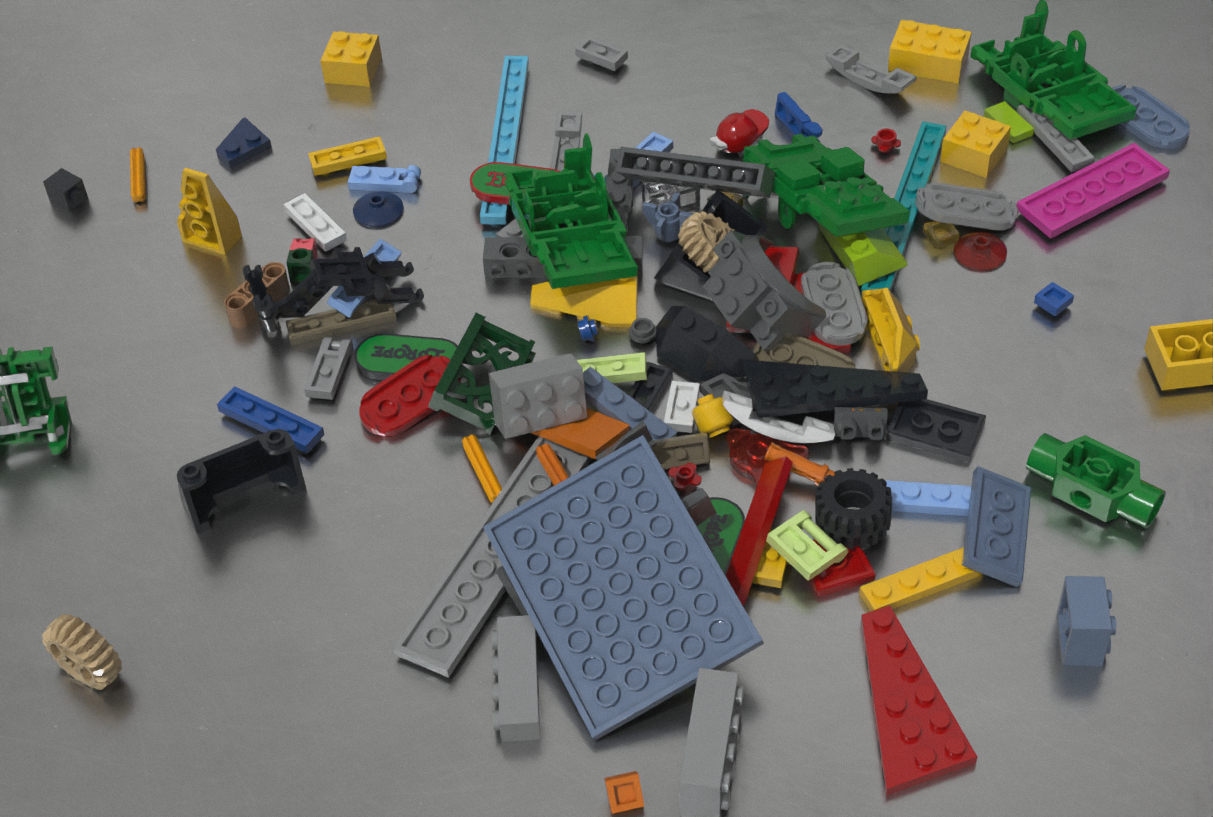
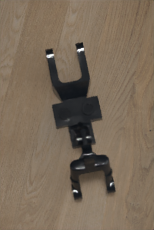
M355 247L353 252H341L340 248H334L333 258L312 259L310 264L312 272L284 300L279 302L272 300L270 294L267 295V287L262 280L263 271L261 265H256L254 270H251L249 265H245L242 270L245 280L249 282L251 287L250 293L253 294L252 302L255 310L259 312V324L263 334L281 329L280 318L305 316L333 286H343L346 296H369L374 293L378 304L418 303L423 300L424 293L421 288L416 293L413 292L411 287L390 288L385 280L381 278L411 275L414 271L411 262L403 266L402 261H380L374 253L363 257L360 247Z

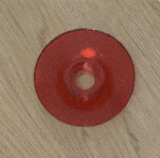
M968 233L961 236L954 244L953 252L956 260L963 266L973 270L987 271L1001 266L1007 257V248L1004 242L989 233Z

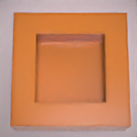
M637 771L604 778L612 814L644 807Z

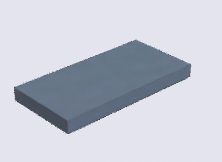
M977 466L972 476L962 566L1018 587L1023 582L1031 487Z

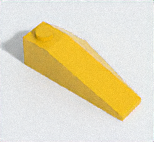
M638 273L637 277L556 289L551 288L549 281L532 285L530 307L557 315L564 313L576 315L577 320H582L584 316L588 315L590 319L601 321V325L606 327H630L633 321L637 319Z

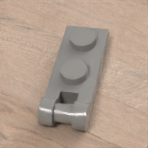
M324 337L304 388L306 397L333 400L347 359L353 351L352 340L342 339V341H335L334 338Z

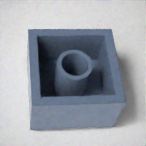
M1065 576L1057 610L1064 666H1102L1105 654H1110L1111 652L1110 636L1116 634L1115 616H1110L1109 609L1112 607L1111 590H1106L1105 577Z

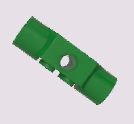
M1043 433L1033 446L1026 463L1028 471L1052 482V496L1104 522L1121 516L1147 529L1157 516L1166 495V491L1140 479V461L1086 435L1065 443L1047 433Z

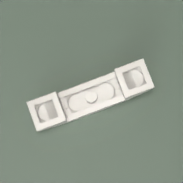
M724 390L722 395L723 406L737 420L754 431L771 438L796 443H817L834 439L835 431L831 423L809 416L805 417L802 426L775 417L758 418L756 411H752L751 398Z

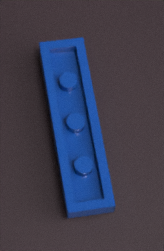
M235 386L217 403L219 412L263 433L275 429L287 431L294 441L296 448L307 454L325 435L323 427Z

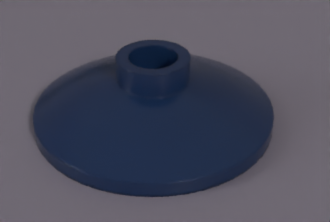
M386 191L368 193L359 198L353 207L355 220L361 225L371 228H380L393 224L402 216L404 211L402 200L397 195Z

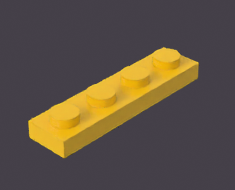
M963 547L860 587L859 595L870 612L889 605L893 610L983 574L962 566Z

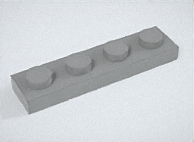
M1024 104L1018 106L1017 113L1035 128L1034 133L1070 172L1083 169L1094 163L1095 157L1077 138L1070 140L1053 126L1054 123L1044 115L1041 116L1032 112L1033 108L1029 109Z

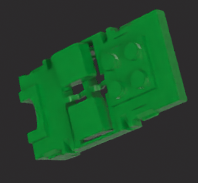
M1045 0L1038 2L1034 14L1024 17L1020 37L1014 38L1012 42L1006 40L1003 52L998 51L994 47V39L977 44L971 49L970 57L985 66V73L992 75V79L1005 88L1004 99L1016 109L1023 104L1029 109L1033 108L1032 112L1041 116L1044 115L1054 123L1053 126L1070 140L1135 118L1137 108L1108 86V79L1085 61L1086 40L1080 31L1073 30L1069 33L1067 46L1059 40L1052 42L1044 35L1049 14L1048 5ZM1076 40L1078 41V51L1075 48ZM1045 83L1048 88H1043L1040 84Z
M588 133L584 135L583 147L566 149L564 151V169L560 172H555L554 170H550V173L545 174L537 172V176L534 179L532 177V169L505 174V184L509 191V204L512 207L514 216L532 256L537 255L540 264L544 265V272L552 289L637 277L638 266L626 241V228L607 192L603 174L597 172L594 177L591 171L592 144ZM565 223L568 227L559 228L558 224Z
M802 134L793 135L792 144L774 145L766 139L759 140L758 145L744 147L743 162L764 164L775 172L772 191L779 196L778 217L786 229L794 226L796 211L799 214H809L836 238L900 226L909 221L911 211L883 192L884 187L880 184L877 185V182L864 172L865 159L849 147L832 150L821 144L815 136L805 137ZM742 195V196H743L745 199H749V196H750V195Z

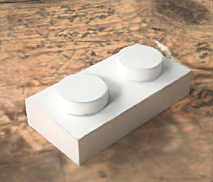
M671 382L664 422L676 432H693L694 418L692 410L698 404L700 383Z

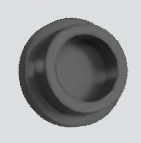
M638 318L633 321L629 328L630 338L638 343L650 342L656 337V327L650 319Z

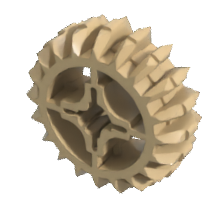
M695 212L682 223L678 234L679 244L684 247L682 251L688 254L689 260L694 261L696 267H701L703 272L706 273L720 260L713 249L730 230L735 231V229H731L728 223H724L720 217H714L712 213Z
M62 614L59 618L54 619L42 634V641L46 646V651L52 655V659L59 664V667H62L67 674L88 685L91 689L102 690L112 683L122 670L121 659H119L118 653L113 650V645L109 644L105 639L106 637L98 633L97 629L95 630L89 623L83 622L79 617Z

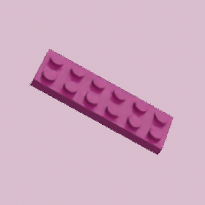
M1133 143L1017 201L1016 206L1025 218L1051 239L1162 182L1169 177L1170 170L1137 144Z

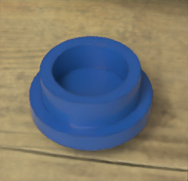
M586 315L582 320L578 321L579 331L584 342L588 340L595 342V336L599 335L598 326L595 319L590 320L589 316Z

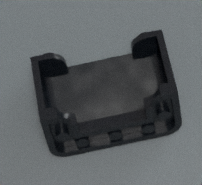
M718 189L701 210V212L703 211L707 214L712 213L716 218L720 217L724 223H728L731 229H735V232L744 235L763 236L768 228V225ZM678 242L654 276V279L663 285L713 301L703 288V285L711 276L708 272H703L701 267H696L694 261L689 260L688 254L682 251L684 247Z
M282 429L270 430L182 466L177 472L180 498L197 534L211 529L209 524L210 516L220 513L216 502L269 481L274 491L280 489L279 486L288 487L293 495L307 490L295 443L290 434Z

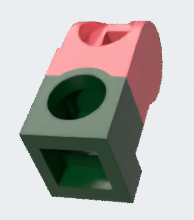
M315 238L293 239L286 262L290 283H301L312 272L310 264L312 259H317V242Z

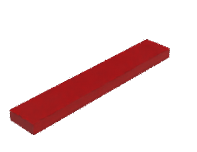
M787 456L765 463L726 573V578L743 607L793 462Z

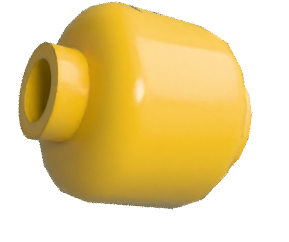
M712 393L697 400L699 405L693 408L692 416L700 433L706 432L709 438L730 430L729 425L733 423L734 417L723 406V397L714 398Z

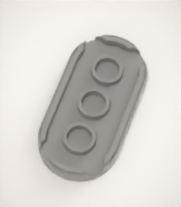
M944 183L926 184L925 188L918 189L915 198V205L923 215L943 223L991 230H1006L1014 226L1019 215V209L1012 200L1009 202L1005 200L1006 196L1002 193Z
M820 262L810 266L808 271L803 273L801 277L802 294L810 301L824 308L827 316L813 330L814 334L823 342L831 345L842 346L857 342L866 333L867 315L852 272L848 268H841L840 264L834 262Z

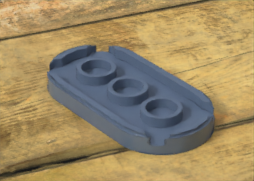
M1126 85L1112 88L1137 108L1135 118L1120 123V125L1143 142L1159 149H1175L1188 141L1190 133L1189 122L1155 96L1137 86H1132V89L1126 88Z

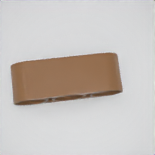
M271 262L262 267V280L267 287V295L270 294L272 300L277 302L288 293L290 286L285 266L279 262ZM248 281L240 285L224 301L229 323L234 328L249 326L259 315L252 302L253 294L250 293L251 287Z

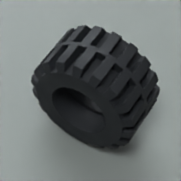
M847 468L845 472L841 470L835 471L834 476H826L824 482H820L818 485V491H816L815 496L816 525L837 544L841 543L847 546V549H854V546H859L862 549L867 548V544L875 545L878 543V538L883 539L891 526V489L887 487V482L883 478L878 479L877 474L873 472L870 474L866 473L865 469L854 471L853 468ZM855 507V508H860V509H847V508Z

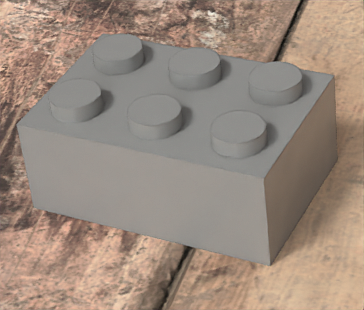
M571 353L489 373L494 420L505 439L587 418L583 368Z

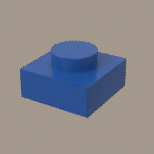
M1051 282L1035 295L1034 303L1052 315L1057 316L1073 303L1074 295L1056 283Z

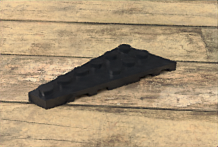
M741 359V370L758 418L835 410V407L854 408L926 400L928 395V389L919 373Z

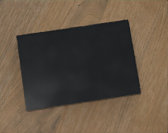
M928 399L899 402L887 429L885 439L970 463L985 424L986 415Z

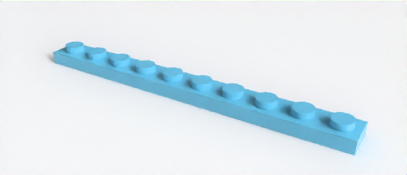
M528 56L504 57L488 163L504 162L515 164L529 66ZM482 201L480 212L481 224H506L509 205Z

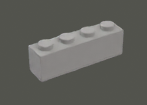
M529 615L497 617V630H492V648L498 649V656H492L493 675H498V683H492L493 702H499V710H493L494 730H500L502 742L541 740L537 630Z

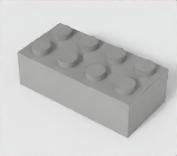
M699 668L679 780L680 817H721L722 810H728L730 801L729 785L730 781L733 780L735 761H733L734 752H737L738 727L742 723L744 687L738 686V673Z

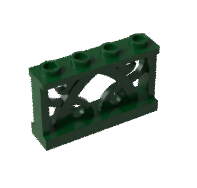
M475 313L440 378L428 407L439 411V409L444 410L486 430L485 433L490 435L494 426H496L490 385L475 387L474 375L463 364L478 366L490 360L496 371L532 363L536 355L532 351L535 341L531 339L527 341L485 321V316ZM508 348L518 353L519 358L512 361L508 358L512 353L511 351H505L500 354L499 350ZM477 351L479 352L480 356L484 352L486 355L477 358L473 356L472 352ZM458 378H466L468 380L469 387H465L466 382L461 383L458 381ZM455 398H458V399H467V401H466V403H464V402H462V401H460V400H457V399H455ZM478 399V405L482 410L484 409V403L491 404L492 411L485 413L476 409L473 405V400Z

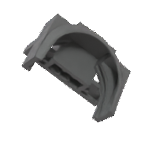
M730 230L713 249L720 260L708 272L711 277L703 285V288L730 326L749 330L762 349L769 352L788 333L807 337L827 317L825 309L801 294L770 261L765 251L770 246L775 245L773 241L763 236L744 235Z

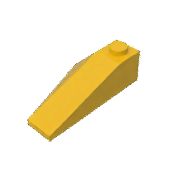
M185 168L182 171L180 190L183 194L182 200L179 202L181 214L177 218L182 242L226 255L242 236L238 217L208 174Z

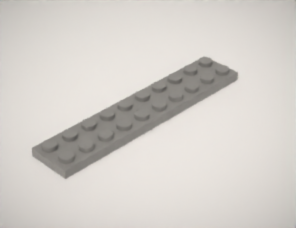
M538 436L393 647L394 655L449 678L506 591L496 574L498 568L503 565L483 526L554 486L536 456V448L538 446H542L545 443L549 444L569 477L586 468L593 458Z

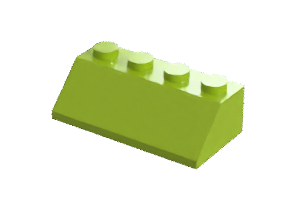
M818 223L820 231L845 268L852 272L858 286L908 266L905 258L883 229L836 238Z

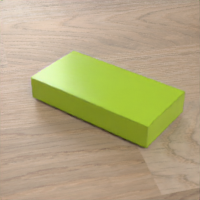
M1005 101L984 109V117L1011 126L1009 140L1012 143L1034 135L1035 128Z

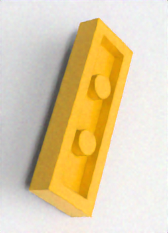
M380 136L308 153L314 176L387 159L386 150Z

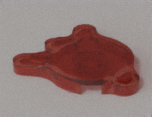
M734 428L726 436V442L730 448L729 460L731 466L738 474L750 479L754 484L755 490L764 465L769 462L764 460L771 443H775L806 459L809 458V450L805 446L792 445L763 434H750V430Z

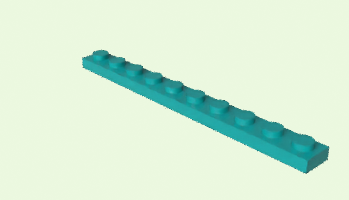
M922 121L894 197L895 200L911 211L909 221L904 225L883 229L902 256L904 255L919 212L915 205L918 189L925 188L926 184L929 183L943 138L946 134V125ZM898 270L863 284L861 297L864 290L888 288L891 291Z

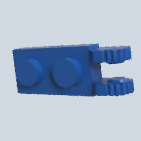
M786 92L778 94L775 115L793 135L802 134L805 137H821L822 127L818 123L812 122L810 117L805 114Z

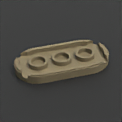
M788 333L770 352L763 350L758 342L753 350V353L757 356L756 361L856 368L853 360L847 355Z

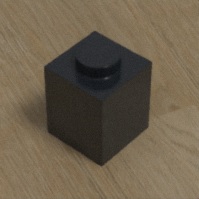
M63 168L43 181L49 200L69 212L88 199L83 180Z

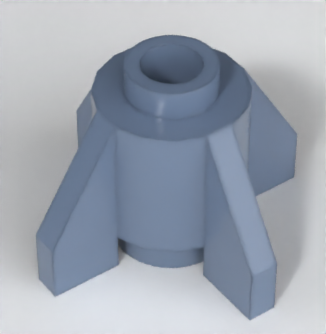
M675 192L670 202L662 203L658 209L656 204L648 202L643 204L644 215L656 231L657 238L662 241L670 242L677 240L682 223L693 215L692 213L679 210L680 193Z

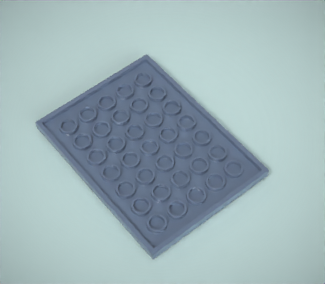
M644 435L483 526L594 740L601 738L695 684L699 668L719 670L764 644Z

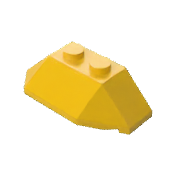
M888 288L862 291V302L867 315V328L883 370L908 372L915 364L916 351L920 350L918 335H914L912 332L910 316L905 314L901 303Z

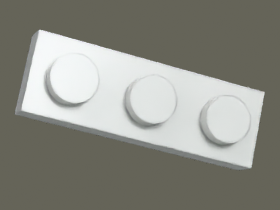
M305 193L283 204L285 212L311 238H315L317 244L325 252L347 241L346 233Z

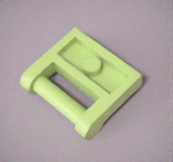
M805 510L768 533L766 542L808 581L833 563H839L848 553V549L830 538L812 521V516ZM802 529H804L809 535H811L822 547H824L827 550V552H825L821 547H819L807 534H805L802 531Z

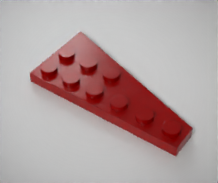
M891 606L862 614L861 627L865 653L867 655L868 675L871 683L872 703L877 738L880 745V759L884 773L886 796L976 764L977 755Z

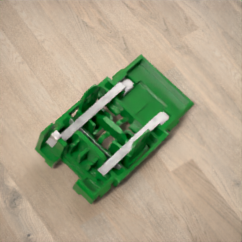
M53 346L43 347V350L22 352L21 350L15 351L14 347H10L7 350V355H3L0 349V387L2 388L0 390V445L34 441L36 434L47 433L49 448L53 455L61 454L68 448L72 420L67 396L51 398L46 382V377L51 376V380L54 381L58 378L59 365L55 358Z

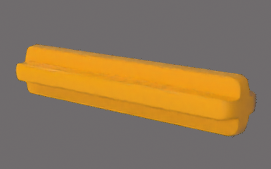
M141 147L130 150V189L132 201L135 203L138 201L143 202L146 199L145 160Z
M471 434L462 439L463 448L489 501L493 503L502 487L477 437Z

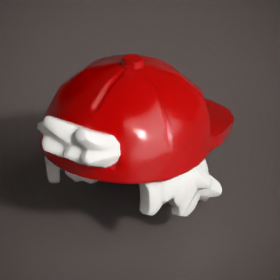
M755 109L729 114L718 125L716 137L710 138L711 145L724 152H737L739 157H742L744 147L758 145V141L763 140L762 136L768 129L770 121L763 112Z

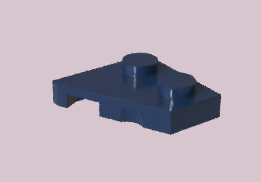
M244 117L216 148L217 157L231 169L271 148L272 145L270 139Z

